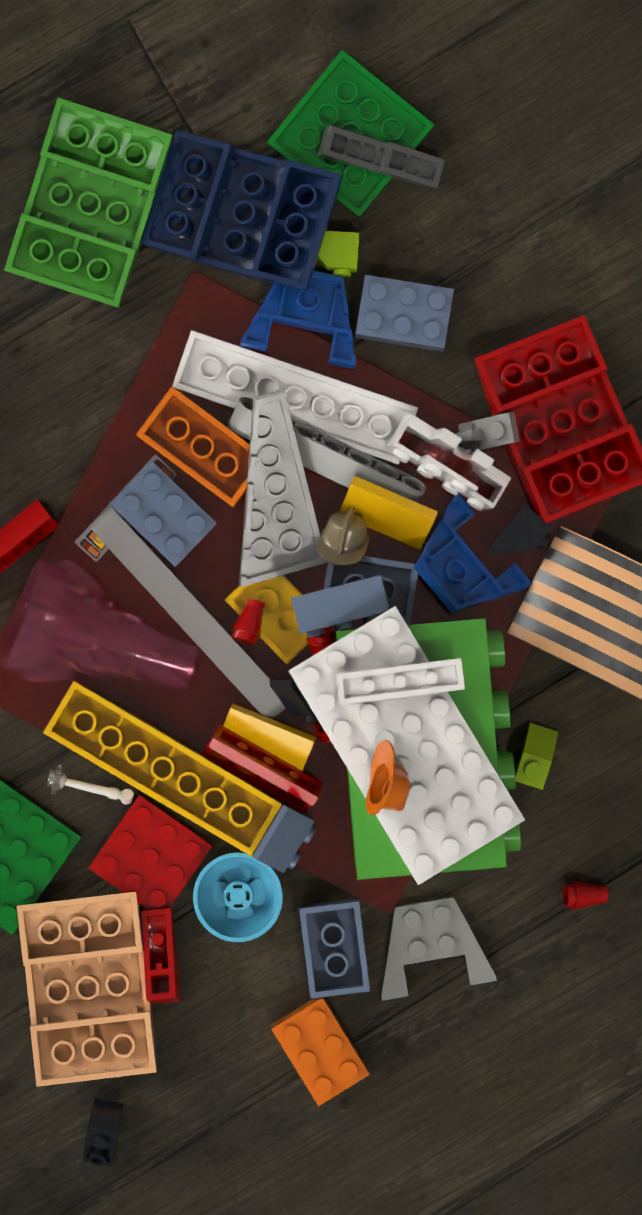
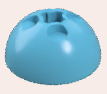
M239 852L224 854L207 864L199 874L193 890L194 909L201 924L214 936L230 942H246L266 933L276 922L283 901L281 884L274 870L252 856Z

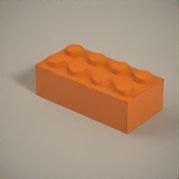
M171 387L137 432L136 436L234 509L246 493L250 444L175 388Z

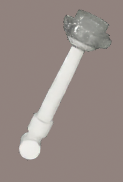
M61 765L57 766V770L50 769L46 785L52 788L51 794H56L64 786H69L108 796L110 799H120L123 804H130L134 795L131 789L121 791L115 787L109 788L68 779Z

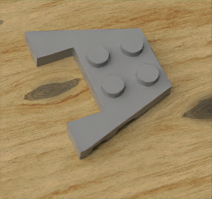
M453 896L394 907L381 992L382 1001L409 996L404 972V965L465 955L470 985L497 981L495 973Z

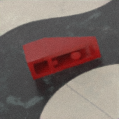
M172 909L141 911L146 1001L152 1005L182 1002L180 966Z

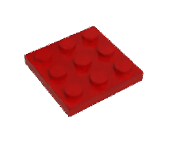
M140 794L88 869L123 893L137 892L138 904L147 910L165 909L171 907L213 845Z

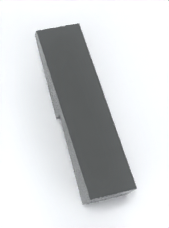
M332 125L325 128L317 157L432 189L438 188L445 162L444 159L392 142L384 143Z

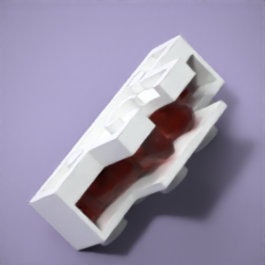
M413 414L404 416L386 446L393 451L391 455L403 463L410 461L418 467L417 472L428 479L435 477L443 482L442 488L453 495L460 493L468 498L466 503L476 510L493 509L511 480V477L492 466L494 459L479 449H475L473 454H471L472 451L470 449L465 450L458 445L462 439L446 428L436 430Z

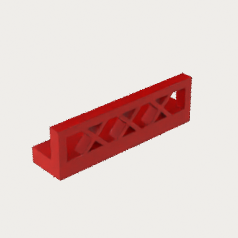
M221 724L218 725L201 754L303 813L307 812L310 805L313 806L324 784Z

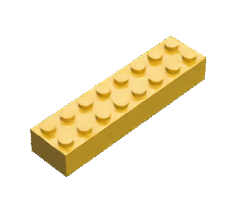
M77 680L73 681L43 732L45 735L250 856L254 853L282 805V801L206 758L201 753Z

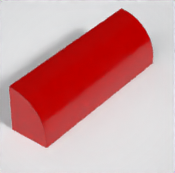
M38 498L0 528V574L60 526Z

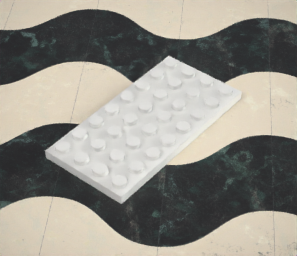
M394 606L289 670V673L365 798L367 797L370 785L371 766L376 747L383 740L391 742L395 753V763L403 767L409 776L410 790L402 811L382 809L375 815L419 885L522 823L525 819L448 692L339 705L336 674L429 662L398 609Z

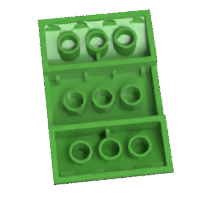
M58 98L40 153L41 159L24 214H21L4 271L119 308L141 247L142 237L166 165L173 135Z

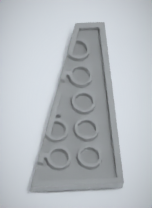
M283 390L253 398L239 585L241 587L327 563L320 557L317 551L320 532Z

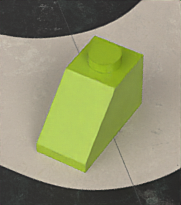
M326 231L317 260L327 271H333V275L350 277L351 272L357 273L359 233Z
M529 723L515 767L516 782L543 790L552 763L558 731Z

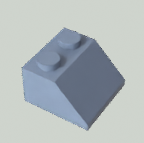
M283 802L252 857L282 873L285 872L287 867L293 869L301 856L297 852L302 842L308 844L317 828L312 826L315 819Z

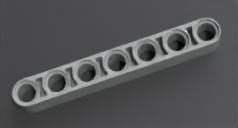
M241 397L227 426L237 435L250 440L253 399ZM291 418L304 467L347 488L350 487L354 476H357L417 503L420 502L426 491V486L419 479Z

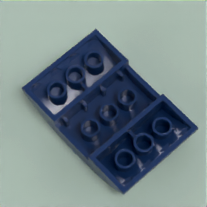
M176 130L141 244L238 276L307 291L343 175L287 159L282 161L234 148L231 144Z

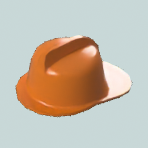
M388 740L381 741L373 755L370 785L366 797V809L371 815L378 814L382 809L402 811L410 790L409 776L403 767L395 763L394 748Z

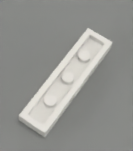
M461 658L336 674L339 705L465 689Z

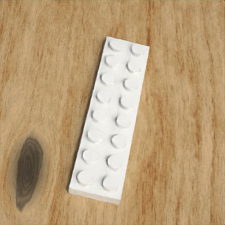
M192 330L172 385L177 390L235 409L241 397L253 399L283 390L291 418L370 456L399 465L400 461L391 455L393 451L386 446L404 416L409 414L415 416L418 407ZM404 431L398 441L403 446L406 445L409 436L407 431Z

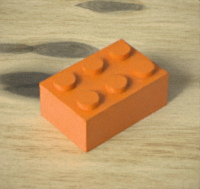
M325 997L313 998L272 1024L271 1030L318 1106L370 1075L369 1068Z

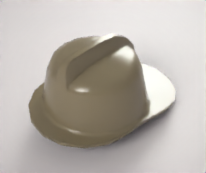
M351 506L348 512L332 514L322 530L317 544V551L326 562L338 566H349L360 562L364 557L369 543L367 523L364 518L355 514L354 507Z

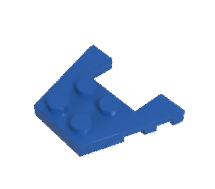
M313 271L307 291L273 285L261 308L254 316L248 330L244 333L240 347L266 352L272 323L333 335L328 364L355 369L356 356L354 355L353 336L348 317L349 310L344 278Z
M459 494L449 501L414 566L415 570L452 614L525 590L532 584L516 563L495 579L459 536L456 530L475 515Z

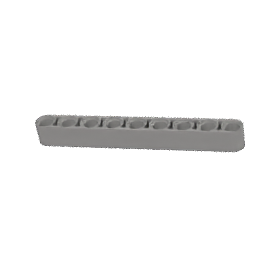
M112 506L89 526L261 715L274 720L286 709L270 687L271 679Z

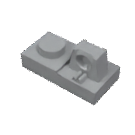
M514 412L458 424L459 432L456 433L462 439L459 443L462 445V448L465 450L470 449L472 452L475 449L481 451L520 442Z

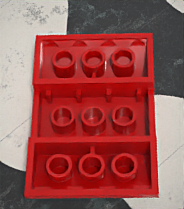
M584 315L474 359L492 416L509 412L515 413L520 442L504 446L531 502L545 524L642 485V446L632 424H628L606 374L608 368Z

